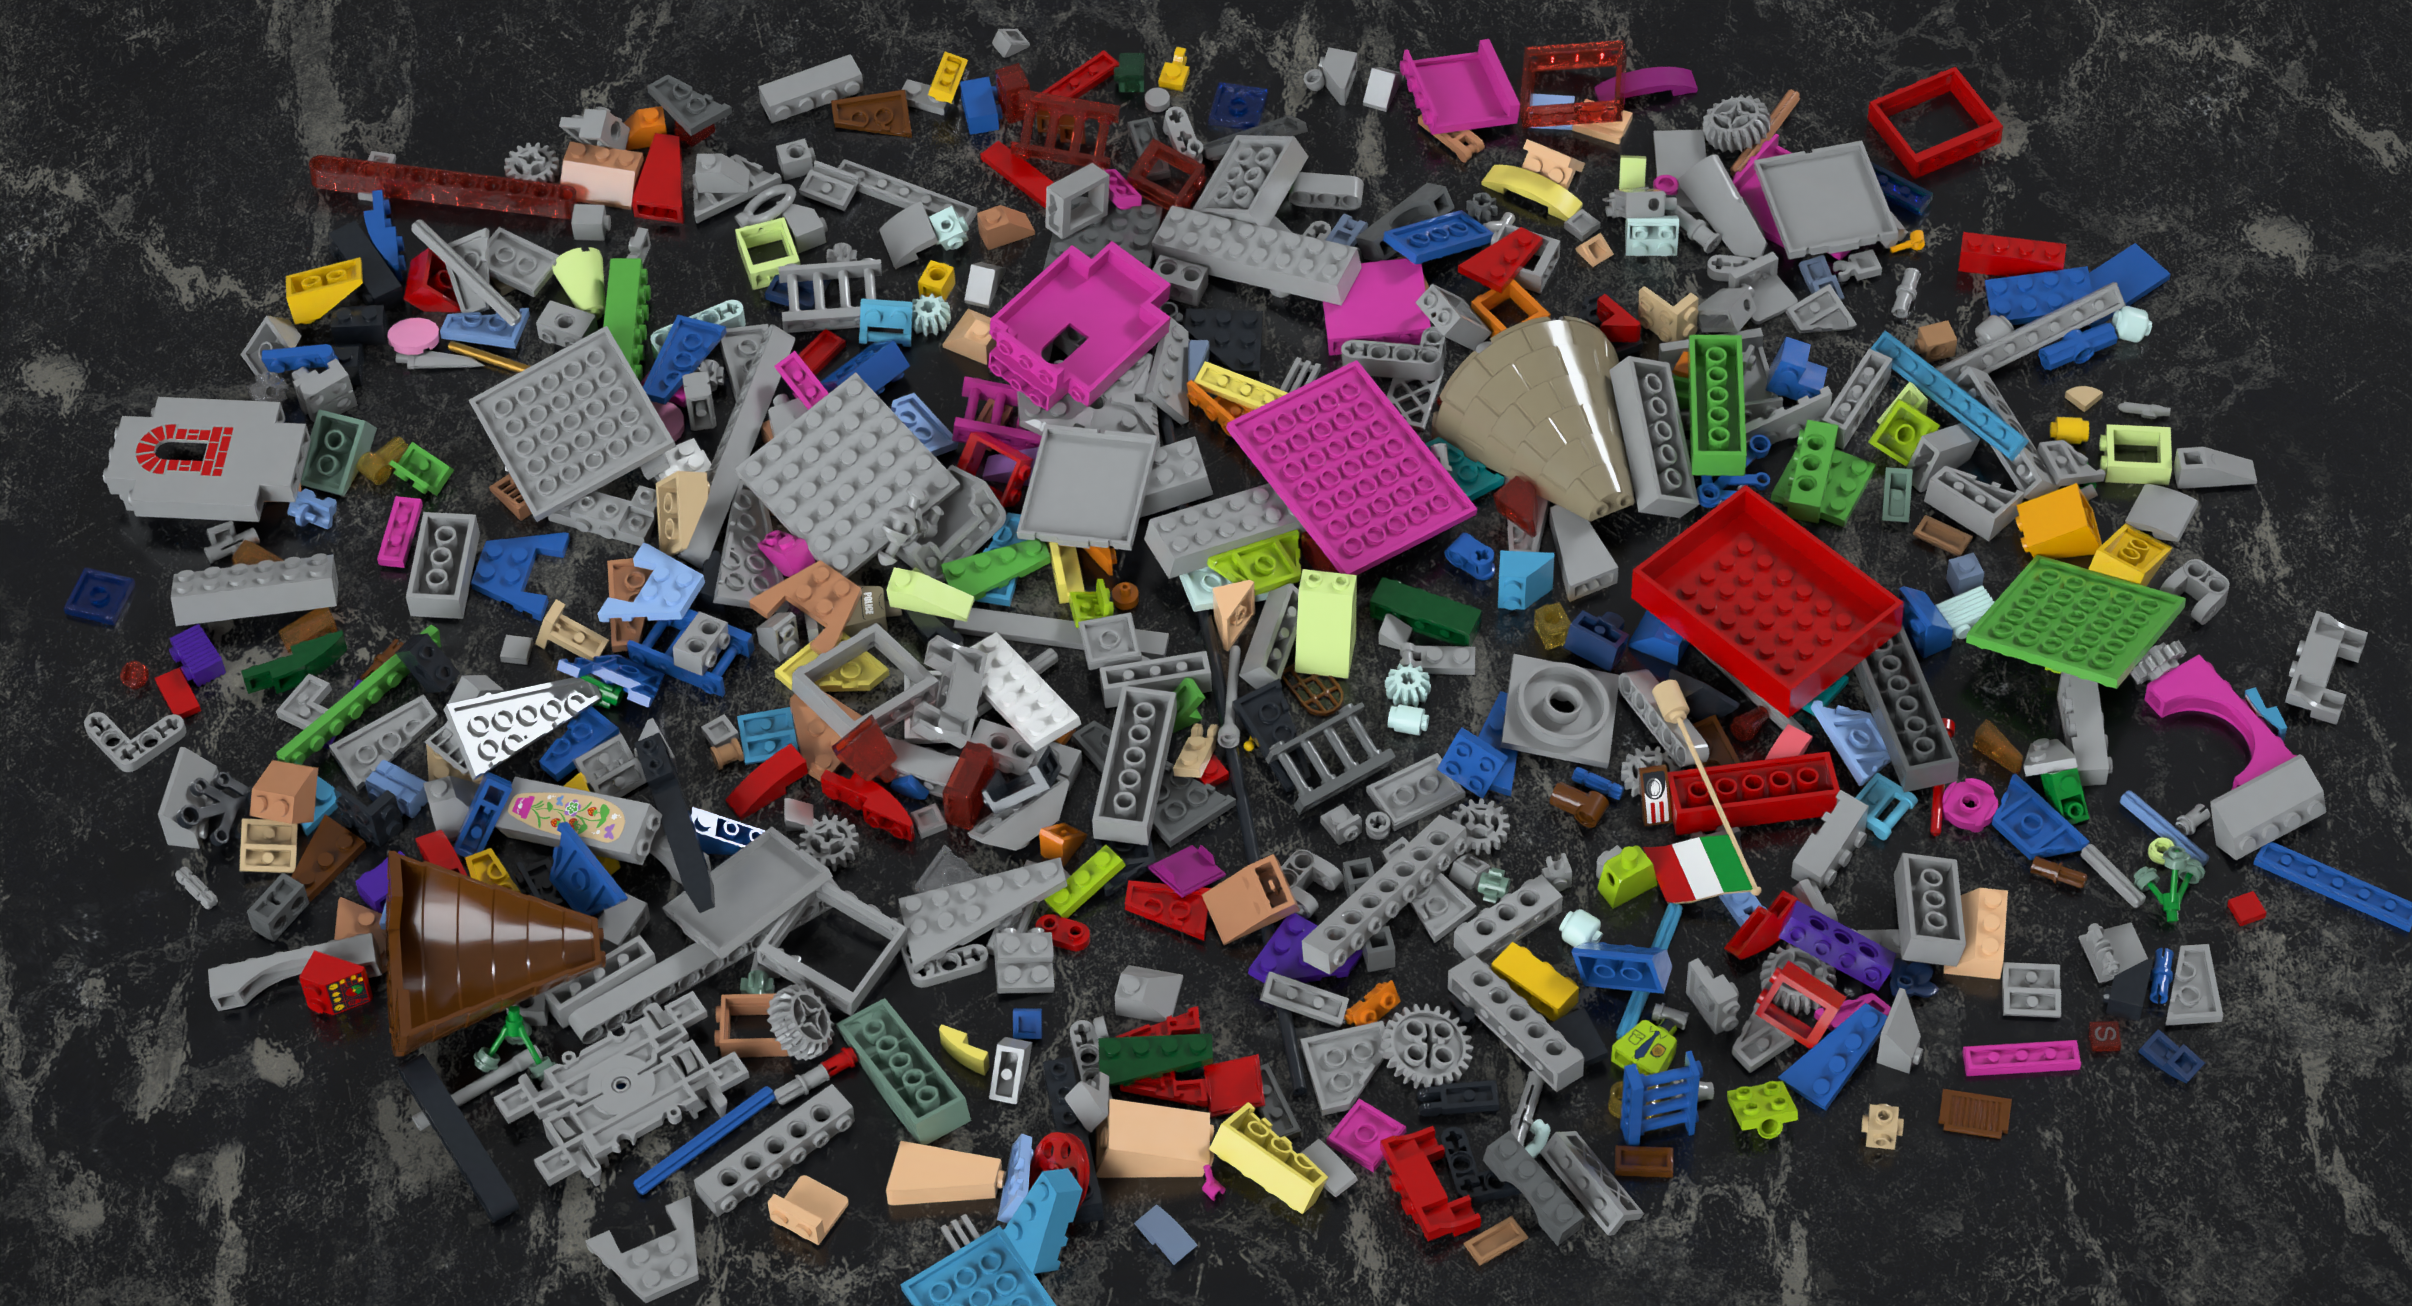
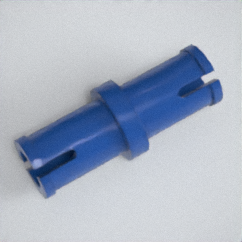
M2163 948L2156 950L2154 968L2150 973L2152 987L2149 998L2157 1004L2159 994L2161 995L2160 1003L2167 1002L2169 983L2173 979L2171 966L2174 953L2168 948H2165L2164 957L2162 956Z

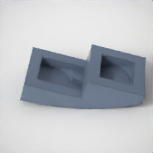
M1824 255L1799 263L1798 266L1811 294L1830 284L1840 300L1844 299L1837 277L1831 274Z
M1155 1205L1134 1223L1152 1245L1156 1243L1173 1265L1197 1246L1188 1233L1158 1205Z

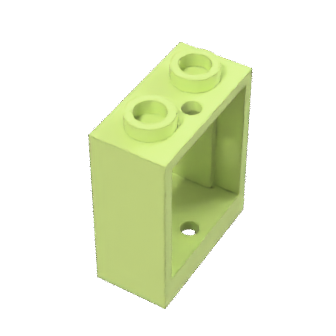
M784 217L735 229L738 249L753 290L768 287L774 276L779 274V266L791 263L800 265V260ZM779 240L783 241L787 257L756 265L752 264L747 248Z
M2106 426L2105 435H2100L2099 443L2100 451H2104V456H2101L2100 468L2106 473L2105 482L2169 485L2172 472L2171 427ZM2114 444L2157 446V463L2114 461Z

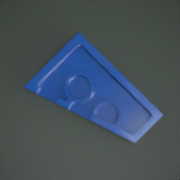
M592 706L581 712L576 720L572 719L569 722L566 733L562 738H557L539 760L541 769L557 782L576 769L572 761L573 759L620 733L617 726Z

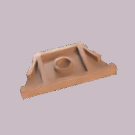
M340 897L338 900L334 940L346 939L358 934L372 933L380 950L382 974L387 971L388 957H386V930L381 929L379 924L382 914Z

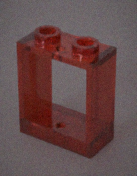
M1153 138L1128 173L1127 181L1141 196L1170 210L1171 206L1188 209L1193 201V194L1197 189H1202L1207 177L1204 176L1205 165ZM1158 159L1191 175L1178 195L1146 179V176Z
M967 741L942 792L947 824L967 830L973 829L984 806L981 790L995 771L993 748L982 743L976 744Z

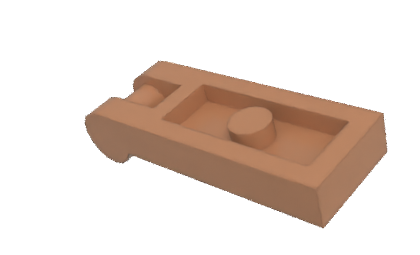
M1421 114L1418 116V124L1430 132L1428 125L1423 123ZM1470 130L1433 134V136L1454 151L1462 162L1468 161L1472 158L1473 153H1479L1485 148L1483 141Z

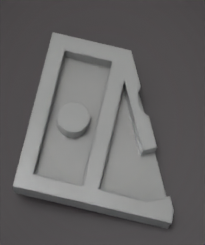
M2058 440L2039 443L2037 451L2057 487L2073 485L2075 483L2085 484L2104 481L2105 471L2101 468L2096 471L2087 464L2088 458L2075 451L2066 441Z
M1757 1002L1754 1006V1011L1742 1029L1740 1037L1737 1038L1732 1048L1733 1056L1750 1073L1794 1044L1792 1037L1755 1015L1760 1006Z

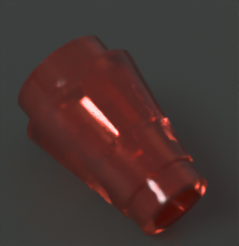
M1758 706L1735 717L1731 724V732L1734 737L1740 741L1752 740L1766 720L1769 719L1768 710L1763 706Z

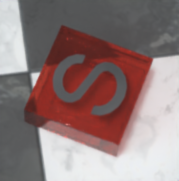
M2118 1021L2089 1023L2092 1051L2121 1050Z

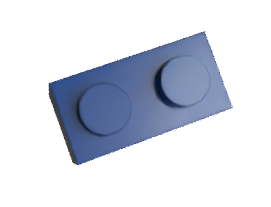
M989 77L961 81V100L969 134L999 130L998 120L1003 119L1000 104H995V101H998L996 86L991 87Z

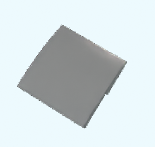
M921 201L905 208L879 229L895 269L917 260V252L939 243Z
M2145 484L2125 522L2138 530L2152 531L2155 539L2179 542L2199 503L2198 500L2173 489Z
M621 733L572 760L579 773L581 772L585 776L588 788L594 793L620 798L647 782L641 763L637 757L633 756Z
M2003 962V1015L2060 1018V965Z

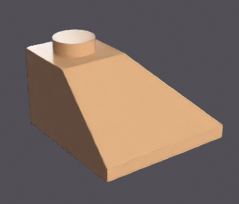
M968 309L943 343V348L988 366L989 354L997 346V342L989 334L991 318Z

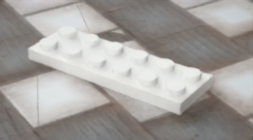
M997 632L970 647L988 654L981 685L983 689L982 696L1035 751L1081 725L1079 716Z

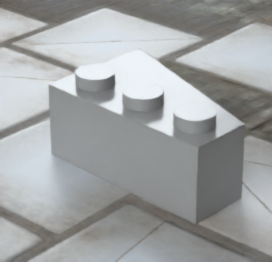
M1944 466L1930 478L1924 502L1987 541L1995 537L2019 515L2016 505L2022 503L2025 492L2017 490L2016 493L2001 489V484L1992 482V485L1977 481V476Z

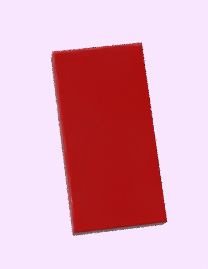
M825 329L798 355L812 373L816 375L846 346L844 339Z
M180 667L155 678L156 684L172 714L179 715L184 719L201 711L200 705Z

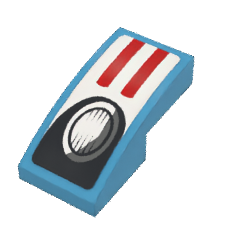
M2256 687L2245 690L2244 700L2248 703L2250 709L2257 717L2265 721L2267 727L2275 736L2280 737L2284 742L2287 726L2277 706L2266 709Z

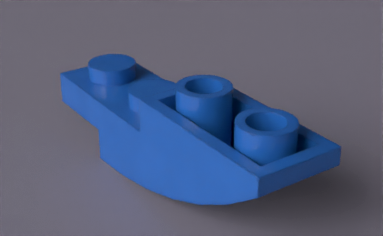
M382 190L372 191L373 210L363 211L369 240L396 279L402 281V271L406 270L404 255H400V251H404L403 237L397 236L396 227H392L391 218H387V215L391 214L389 199L384 200Z

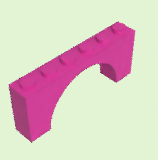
M2200 655L2195 656L2147 684L2144 700L2161 718L2181 711H2202L2225 719L2241 732L2250 748L2251 761L2245 770L2234 778L2232 790L2296 757L2285 747L2283 740L2270 731L2265 721L2256 716L2248 703L2232 690L2231 685L2215 672L2212 664L2206 662Z

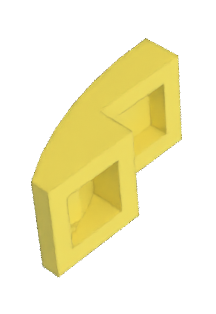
M941 1024L939 1028L940 1041L945 1050L959 1063L985 1076L990 1067L988 1052L968 1045L967 1033Z

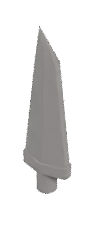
M424 350V353L418 355L396 353V363H407V369L485 366L472 357Z

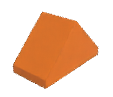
M1066 823L1041 828L1039 832L1041 855L1050 860L1061 858L1064 867L1084 842L1087 834Z

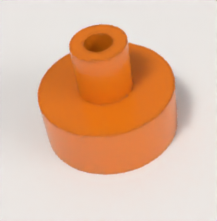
M1129 582L1117 584L1112 590L1113 604L1121 610L1134 608L1139 602L1137 587Z

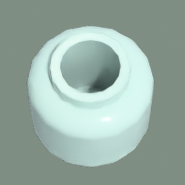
M2124 306L2120 310L2115 311L2111 321L2117 337L2131 342H2140L2144 336L2150 334L2152 322L2149 321L2147 312L2130 306Z
M1582 909L1575 912L1570 911L1559 928L1562 931V940L1573 947L1586 942L1599 943L1603 935L1599 931L1601 927L1600 920Z

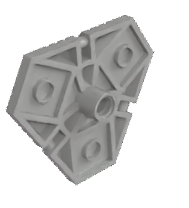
M1146 353L1089 407L1075 401L1067 393L1049 411H1046L1041 406H1036L1021 391H1017L1019 426L1040 436L1043 434L1045 424L1097 429V433H1104L1105 430L1157 435L1159 440L1157 405L1145 396L1153 365V355ZM1058 360L1054 362V364H1059L1063 362V360Z

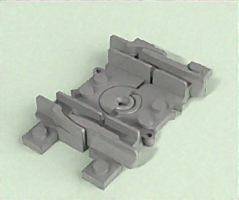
M693 991L665 1005L664 1011L658 1003L649 1004L643 1009V1018L632 1024H622L625 1032L622 1036H614L612 1031H608L606 1038L581 1050L577 1058L574 1052H565L562 1055L563 1065L555 1064L544 1070V1080L541 1084L542 1091L538 1092L525 1073L518 1078V1085L493 1097L496 1106L508 1124L533 1110L539 1119H543L546 1137L554 1149L534 1159V1162L549 1186L580 1169L585 1177L591 1179L595 1186L600 1185L602 1172L600 1165L609 1166L607 1155L611 1152H621L620 1145L618 1144L621 1140L628 1139L632 1145H635L637 1138L663 1125L665 1118L668 1117V1121L672 1124L681 1122V1110L689 1111L692 1117L696 1119L698 1118L697 1112L707 1107L704 1103L707 1099L721 1118L726 1115L727 1099L722 1092L750 1078L749 1072L735 1051L709 1064L694 1041L690 1040L687 1042L689 1035L686 1028L708 1017L706 1009ZM621 1083H625L627 1085L624 1089L616 1088V1086Z

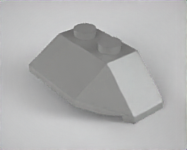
M1058 775L1050 789L997 814L991 813L982 819L974 829L968 832L970 838L984 844L1015 851L1026 847L1030 840L1039 835L1041 828L1052 826L1059 821L1069 787L1068 779Z

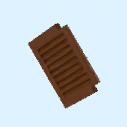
M1943 1089L1939 1123L1944 1124V1131L2001 1139L2002 1133H2008L2012 1099Z

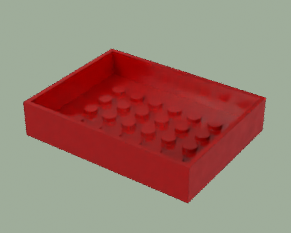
M1747 485L1743 486L1634 568L1632 572V599L1787 718H1790L1901 631L1903 601Z

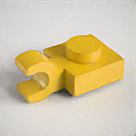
M1176 47L1173 63L1165 62L1158 80L1159 87L1183 92L1189 75V66H1185L1187 57H1185L1186 48Z

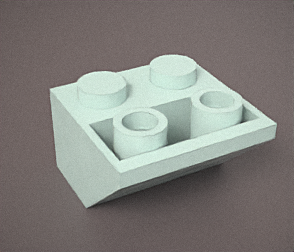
M1678 216L1626 218V256H1677Z

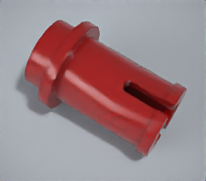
M843 1047L840 1053L820 1064L825 1067L829 1077L832 1078V1076L849 1066L851 1068L855 1067L858 1058L851 1047L847 1049Z

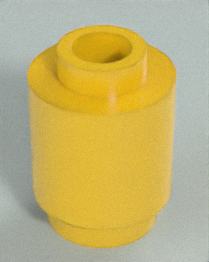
M2056 417L2055 422H2051L2050 438H2054L2055 441L2064 440L2068 444L2088 442L2089 421H2083L2082 418Z

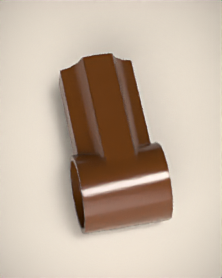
M1563 782L1556 784L1550 797L1551 805L1573 814L1580 824L1589 828L1597 825L1609 806L1606 797L1599 792L1590 791L1585 793Z

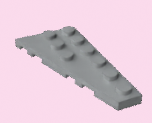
M742 480L739 481L732 499L713 603L751 608L749 606L750 599L784 581L783 574L757 545L765 539L769 532L773 531L769 510ZM785 601L776 612L786 613L789 609V602Z
M1061 858L899 898L904 926L907 927V940L915 973L923 969V965L934 958L939 960L946 956V952L955 946H963L1000 925L999 921L1011 914L1014 917L1021 913L1022 908L1032 902H1040L1065 888L1067 882Z

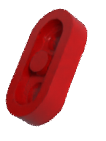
M1053 914L1044 915L1036 922V928H1042L1045 932H1052L1053 946L1070 951H1081L1090 943L1089 929L1081 922ZM1073 932L1080 933L1078 935H1072Z

